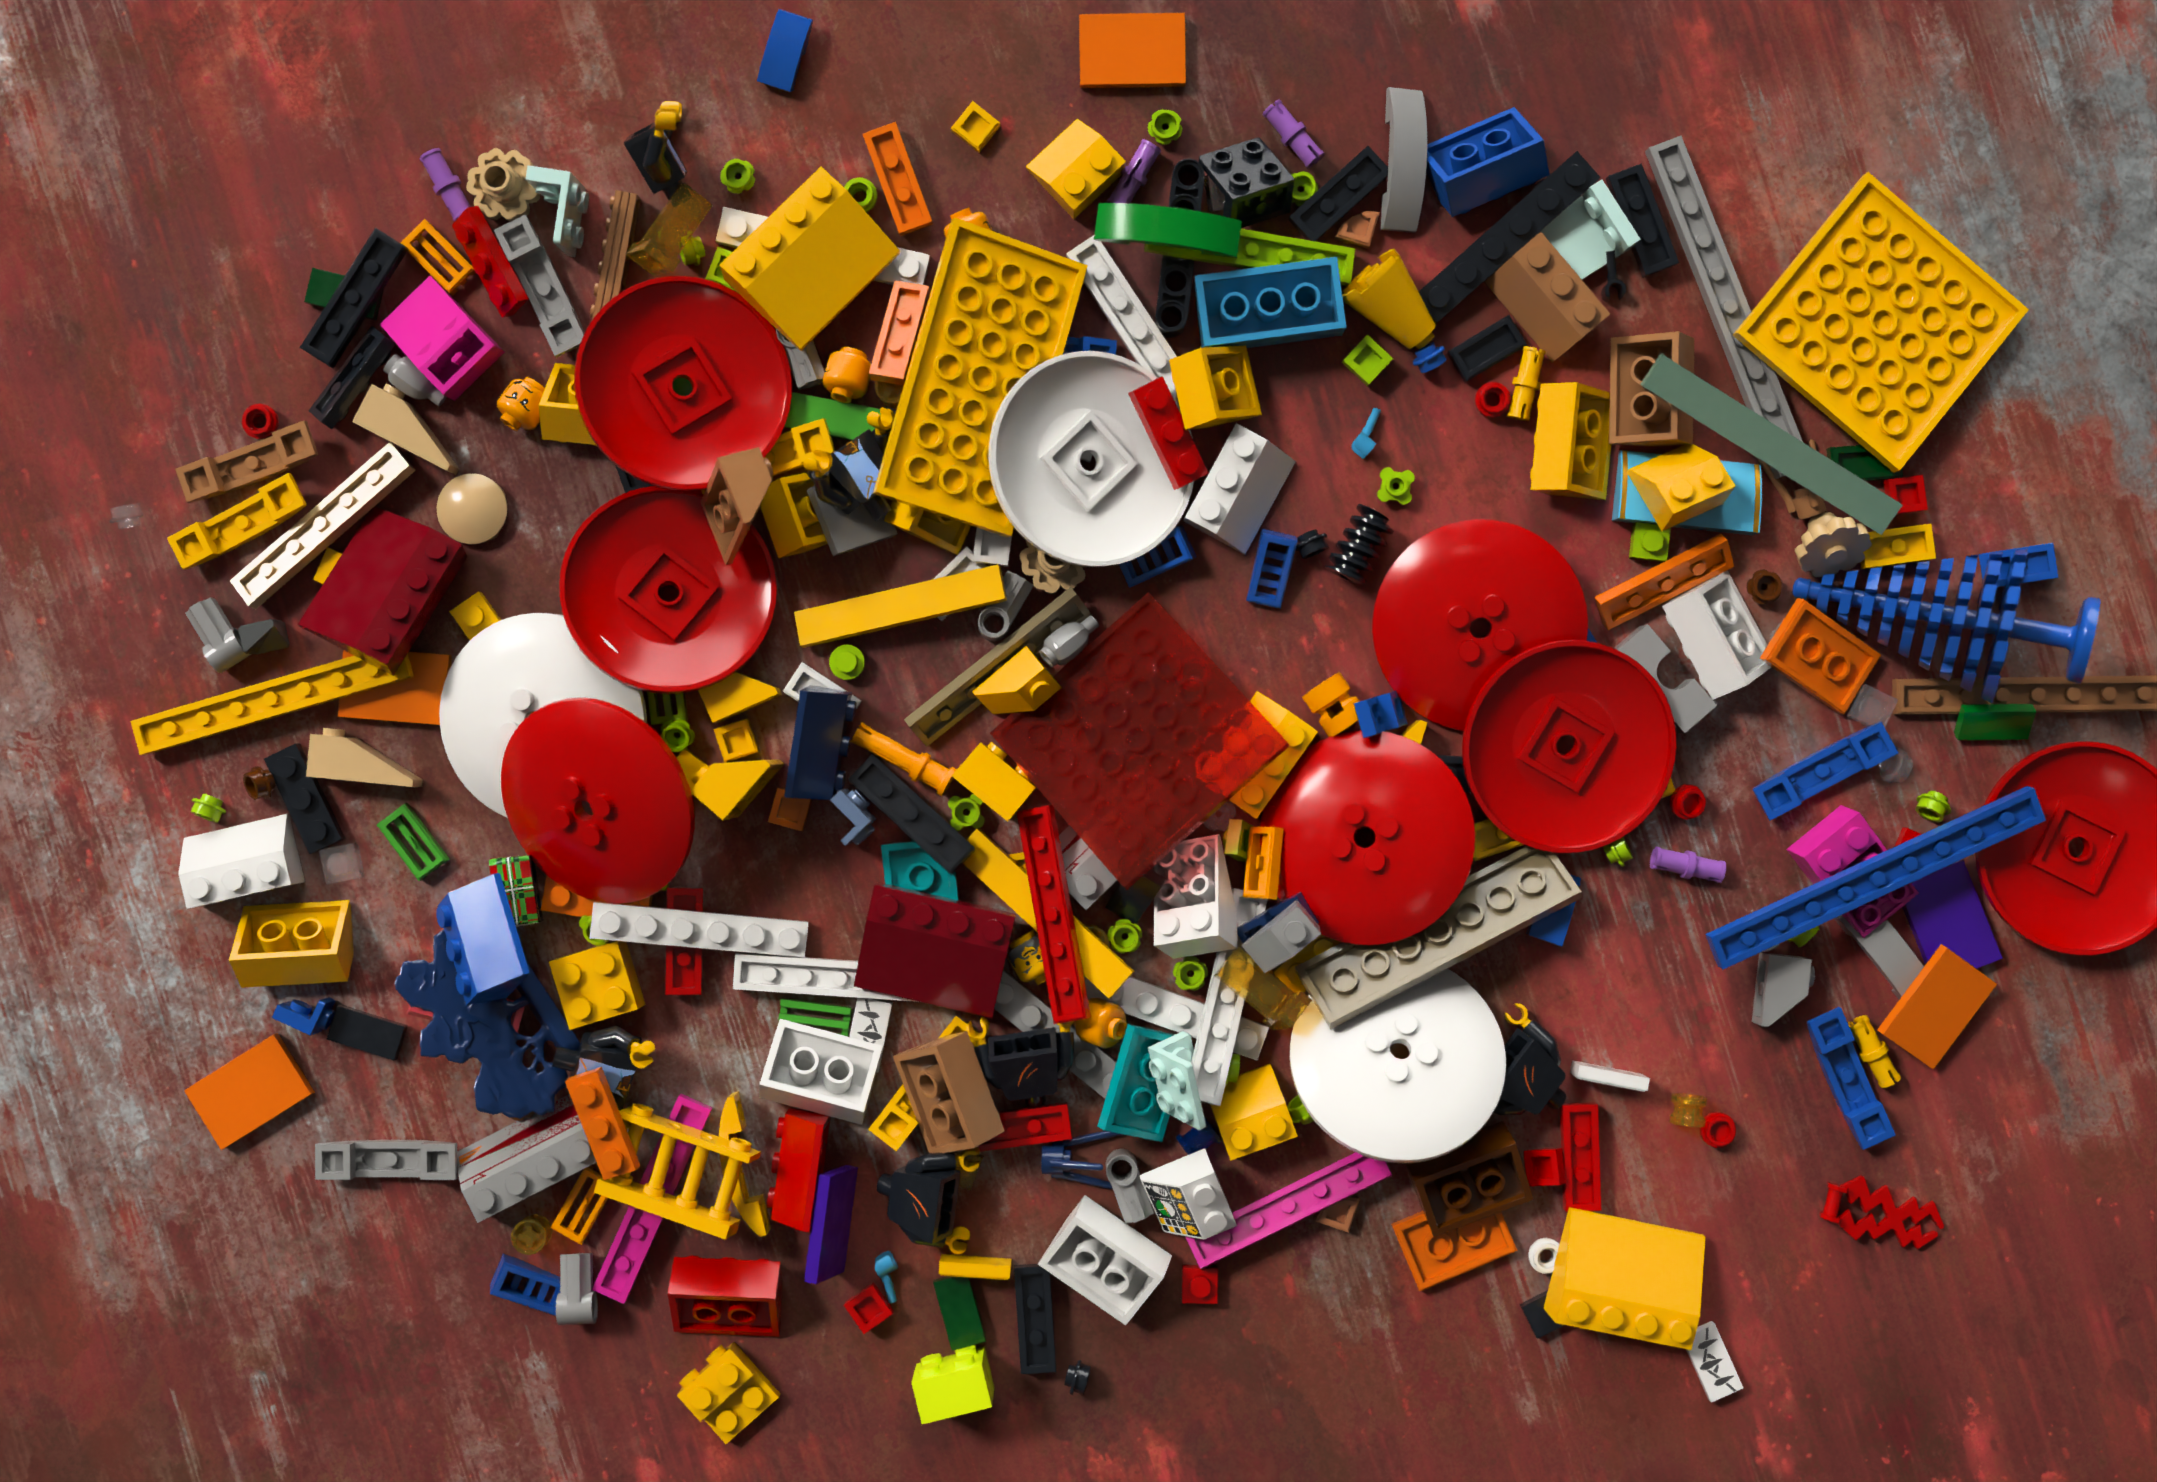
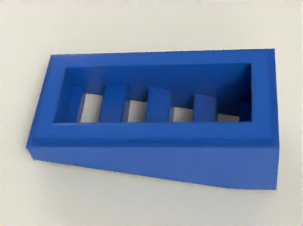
M1182 525L1174 528L1161 542L1168 557V563L1164 564L1157 547L1149 551L1156 566L1155 569H1150L1144 555L1136 558L1143 572L1142 575L1137 576L1131 560L1119 564L1129 588L1196 558V553ZM1172 537H1175L1183 555L1177 558L1169 540Z
M1262 529L1246 601L1281 609L1298 542L1296 536ZM1268 542L1286 546L1285 552L1268 549ZM1269 557L1282 560V567L1264 563V558ZM1261 571L1280 575L1279 581L1260 577ZM1262 585L1277 589L1276 595L1256 591L1257 586Z
M503 1254L490 1283V1294L556 1316V1299L558 1293H560V1277L518 1258ZM508 1272L514 1273L510 1285L504 1283ZM522 1277H527L528 1280L524 1289H518ZM536 1281L542 1282L537 1296L532 1295L531 1293ZM550 1285L556 1287L551 1301H545L544 1298Z

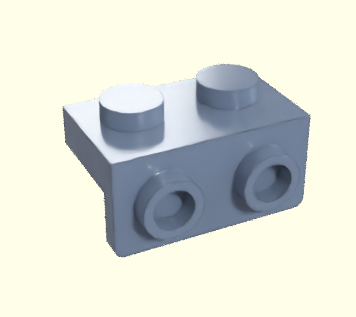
M842 789L831 799L834 805L855 825L840 841L845 846L853 842L856 845L861 844L875 830L871 824L877 818L867 809L870 802L857 789L852 791Z

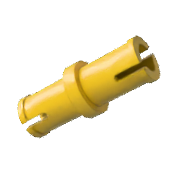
M1523 347L1518 375L1513 377L1512 385L1515 387L1507 417H1516L1517 420L1522 421L1530 420L1535 392L1539 391L1541 386L1538 379L1544 355L1546 354L1545 350L1539 349L1537 351L1535 347Z
M1867 1015L1854 1018L1855 1024L1850 1021L1848 1025L1861 1050L1859 1056L1862 1061L1869 1064L1879 1087L1886 1088L1894 1085L1895 1083L1892 1079L1894 1078L1895 1082H1898L1901 1076L1887 1054L1889 1050L1887 1044L1884 1041H1880Z

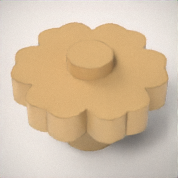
M494 148L488 153L481 154L478 157L479 167L471 168L468 171L469 181L466 188L475 197L474 206L478 205L481 212L493 221L498 220L501 216L509 222L523 215L527 216L530 212L529 203H535L540 199V194L536 193V189L525 180L527 166H534L528 158L522 156L517 150H511L505 155L500 149Z
M1823 512L1809 520L1807 532L1801 536L1803 543L1795 548V553L1803 571H1811L1814 577H1822L1824 574H1836L1840 569L1847 571L1855 567L1856 564L1864 560L1865 554L1863 551L1869 549L1872 543L1866 526L1863 523L1856 524L1852 517L1841 518L1836 517L1831 512Z
M1026 540L1028 548L1022 550L1019 555L1022 563L1021 568L1024 575L1033 577V585L1036 589L1054 594L1059 590L1060 586L1064 590H1068L1070 587L1075 589L1077 584L1085 580L1083 568L1086 566H1077L1050 557Z

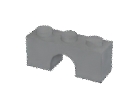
M1648 624L1639 626L1614 647L1637 661L1657 681L1670 705L1676 734L1686 733L1718 706L1694 678L1685 679L1674 689H1668L1660 683L1657 677L1658 664L1671 651Z

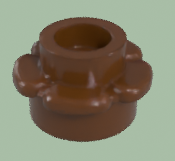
M1762 569L1753 573V578L1748 580L1746 587L1748 594L1753 596L1754 602L1767 604L1768 601L1774 602L1779 598L1782 583L1776 573ZM1762 584H1766V585H1767V589H1766V590H1762V588H1761V585H1762Z
M255 766L250 772L243 775L245 789L252 799L256 800L262 797L269 799L271 797V791L275 789L276 784L272 773L268 769L263 770L260 766Z

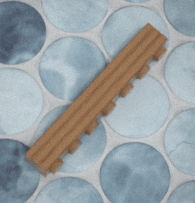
M615 190V196L610 198L609 207L612 209L611 218L606 220L605 228L608 231L607 240L604 239L602 242L604 257L603 261H600L598 264L600 279L599 283H596L594 287L596 301L595 305L592 304L590 309V318L592 320L605 304L625 290L641 198L638 194Z

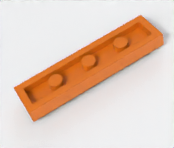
M1720 533L1594 597L1602 624L1610 630L1733 568L1734 563L1728 540Z

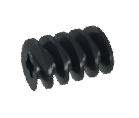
M1358 504L1356 509L1362 516L1352 515L1349 520L1355 529L1345 528L1342 533L1348 541L1339 540L1336 543V547L1342 554L1331 553L1329 559L1335 566L1325 565L1324 567L1347 581L1366 584V579L1360 574L1361 570L1373 571L1374 568L1367 562V559L1380 558V555L1374 550V546L1386 547L1387 543L1380 535L1381 533L1393 534L1394 530L1387 524L1389 519L1385 515L1368 506Z

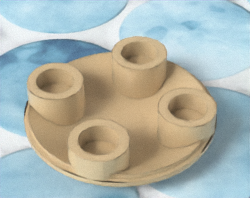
M464 474L455 477L444 486L438 497L437 517L439 523L451 538L461 543L479 544L493 540L498 536L506 521L508 510L505 492L496 482L486 476Z

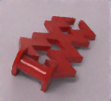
M1862 1175L1841 1185L1827 1181L1829 1189L1823 1212L1820 1211L1819 1216L1836 1223L1855 1241L1866 1231L1871 1239L1874 1240L1890 1229H1893L1901 1247L1904 1248L1912 1241L1914 1247L1919 1249L1936 1238L1938 1232L1933 1230L1921 1234V1225L1917 1224L1918 1222L1930 1215L1936 1227L1944 1228L1934 1201H1930L1919 1208L1917 1199L1913 1196L1901 1206L1895 1207L1887 1185L1880 1187L1870 1194L1865 1178ZM1843 1193H1846L1850 1204L1858 1198L1864 1213L1880 1204L1886 1217L1877 1224L1873 1214L1869 1213L1854 1223L1851 1212L1848 1209L1838 1217ZM1910 1217L1912 1223L1916 1225L1906 1231L1902 1221Z

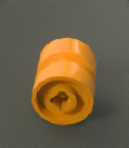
M1340 672L1332 675L1302 696L1311 712L1320 714L1319 724L1328 737L1337 735L1358 721L1354 703L1359 702L1357 696H1349L1350 686ZM1339 701L1343 709L1334 713L1329 707Z

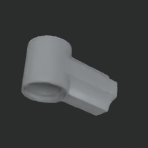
M776 329L777 338L784 346L798 389L802 390L821 384L825 370L814 341L812 340L800 351Z
M1008 570L1003 577L1007 601L987 605L978 618V629L981 636L991 642L1000 641L1008 634L1010 626L1034 587L1026 579ZM991 615L999 616L1004 622L1003 628L997 633L988 632L983 625L986 618Z
M210 597L199 601L185 612L205 645L202 647L207 661L218 673H223L252 655L244 653L239 630L232 627L215 598Z
M1126 1149L1112 1151L1106 1159V1175L1113 1188L1125 1224L1146 1219L1154 1214V1210L1139 1175L1141 1174L1133 1153ZM1118 1160H1125L1132 1167L1129 1173L1117 1175L1111 1169L1112 1165Z
M593 1253L560 1255V1293H558L556 1299V1320L558 1325L596 1323L598 1300L596 1292L592 1290Z

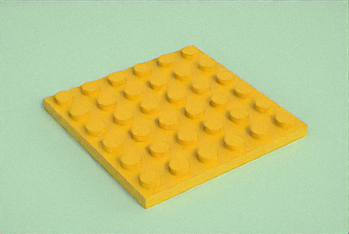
M1867 172L1858 180L1732 336L1895 473L1902 469L2029 309L1873 175Z

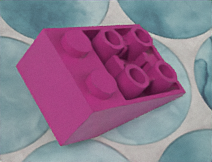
M431 275L380 323L381 327L420 372L444 396L454 401L505 353Z
M1842 805L1786 849L1813 884L1887 851L1860 812ZM1910 883L1842 914V916L1864 938L1919 894V892Z

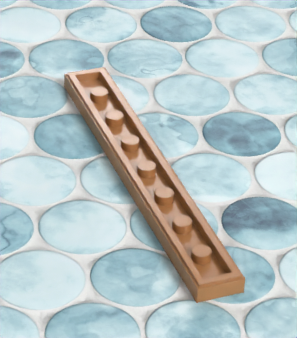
M2157 675L2084 676L2081 684L2069 682L2066 677L2000 678L1993 703H1989L1981 698L1984 678H1975L1971 692L1960 687L1961 678H1951L1950 681L1943 678L1892 679L1893 714H1959L1961 705L2033 704L2036 713L2157 711Z

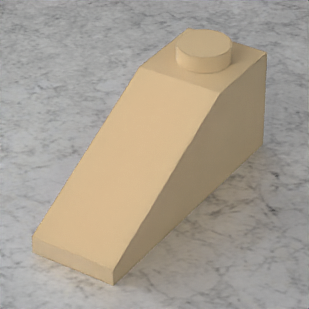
M387 383L383 389L371 384L352 422L456 475L459 467L416 408L403 400L405 393Z
M323 728V734H310L306 777L422 787L423 779L358 738L345 737V730Z

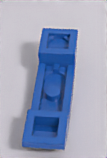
M1878 722L1792 764L1754 787L1752 791L1768 820L1771 821L1801 805V802L1863 769L1868 770L1898 754V751L1883 723Z
M1837 1007L1807 1021L1810 1038L1826 1081L1861 1149L1865 1150L1895 1136L1896 1134L1881 1102L1877 1101L1852 1041L1855 1039L1842 1008Z

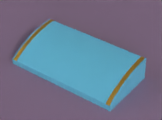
M1619 451L1612 521L1657 524L1627 471L1662 454ZM1721 461L1735 484V488L1724 504L1673 526L1676 528L1743 535L1760 533L1762 509L1761 465Z

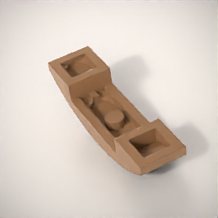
M303 420L274 431L271 437L215 458L205 457L176 468L175 470L186 501L192 503L241 489L279 475L318 455L307 421Z

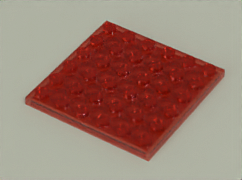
M1149 592L1053 676L1062 687L1035 711L1011 713L990 732L993 738L1126 890L1134 885L1289 747L1288 742Z

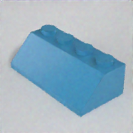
M1337 257L1195 275L1197 319L1201 348L1246 346V348L1335 337L1342 336L1347 328Z

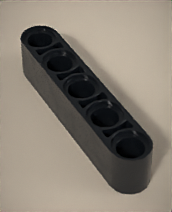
M1191 158L1183 159L1175 165L1168 207L1178 208L1185 206L1193 211H1201L1205 174L1202 165L1197 160ZM1192 172L1196 175L1197 182L1190 186L1182 184L1178 178L1181 173ZM1162 255L1155 324L1164 337H1176L1185 329L1195 260ZM1172 276H1177L1184 281L1185 287L1181 291L1174 292L1167 288L1165 281ZM1167 311H1173L1179 315L1181 322L1175 327H1169L1162 322L1161 316Z

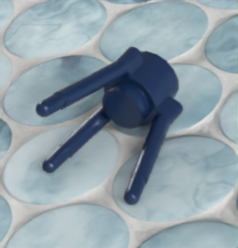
M1100 1131L1073 1137L1071 1140L1052 1142V1146L1043 1145L1042 1174H1051L1052 1178H1064L1088 1185L1113 1189L1108 1181L1071 1172V1169L1102 1171L1103 1165L1072 1161V1151L1065 1150V1147L1122 1134Z

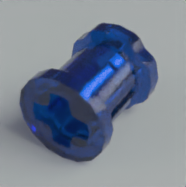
M1205 1116V1128L1201 1130L1192 1128L1186 1134H1178L1176 1136V1139L1188 1155L1204 1148L1207 1149L1215 1142L1219 1144L1223 1141Z

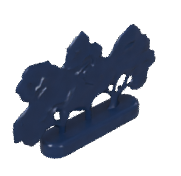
M443 929L434 936L433 962L429 963L420 959L404 961L400 968V975L395 980L396 990L411 1007H420L433 1012V1020L427 1024L426 1028L421 1030L420 1056L437 1058L440 1055H445L448 1061L460 1064L465 1063L471 1057L477 1058L481 1062V1068L475 1080L474 1094L476 1108L480 1112L493 1115L502 1113L507 1117L519 1119L532 1111L542 1116L548 1112H554L555 1095L566 1087L565 1081L568 1079V1074L566 1070L552 1067V1063L545 1061L544 1045L546 1041H552L556 1048L560 1046L578 1051L580 1042L572 1030H569L566 1020L528 963L530 974L516 987L521 994L520 998L514 1002L503 998L466 1006L463 995L459 994L456 987L455 979L457 972L454 962L449 960L446 953L447 938ZM526 1005L529 1006L541 1025V1029L532 1037L517 1033L511 1024L512 1014ZM524 1039L527 1041L523 1047L515 1044L517 1040ZM534 1045L535 1049L531 1052L536 1057L531 1066L527 1068L522 1063L525 1051ZM542 1062L544 1069L538 1073L536 1072L537 1064Z

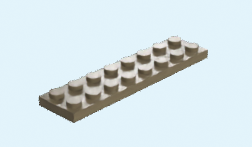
M1526 846L1470 875L1451 907L1436 922L1424 930L1402 940L1386 944L1357 945L1342 942L1295 966L1296 974L1331 1030L1581 899L1582 891L1554 852Z

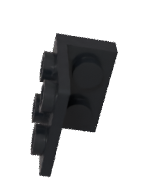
M1260 138L1247 140L1199 156V163L1204 171L1225 195L1223 216L1242 221L1241 228L1290 213L1295 179Z

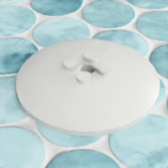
M1079 351L1056 356L1031 369L1020 378L1003 399L995 416L989 439L988 456L991 482L998 502L1010 523L1030 544L1050 557L1077 566L1105 567L1124 563L1142 556L1155 548L1170 534L1188 505L1194 481L1174 490L1128 395L1129 392L1157 379L1155 375L1136 362L1122 356L1099 351ZM1171 393V395H1172V397H1173V399H1174V401H1175V403H1176V405H1177V407H1178V410H1179V412H1180L1179 403L1177 402L1176 398H1175V397L1173 396V394ZM1083 452H1089L1095 458L1096 465L1092 471H1087L1081 466L1080 456Z
M552 613L517 615L503 619L482 630L465 645L455 658L445 679L439 709L441 737L450 764L464 786L485 806L507 817L501 791L502 761L508 742L522 721L533 711H537L547 704L566 698L581 697L615 704L636 715L647 724L646 706L642 690L624 685L612 679L593 665L572 639L563 615ZM602 637V639L604 640V642H605L611 649H613L615 652L619 653V652L612 646V644H611L609 641H607L604 637ZM582 800L585 812L589 815L593 814L590 804Z
M1445 969L1331 1030L1308 994L1297 1014L1291 1034L1290 1067L1295 1088L1307 1112L1323 1131L1335 1141L1358 1154L1372 1159L1393 1163H1413L1446 1155L1467 1143L1482 1129L1496 1108L1502 1093L1506 1073V1053L1499 1025L1487 1003L1468 982L1451 970ZM1395 1043L1404 1044L1409 1049L1410 1056L1405 1059H1397L1391 1054L1390 1046Z

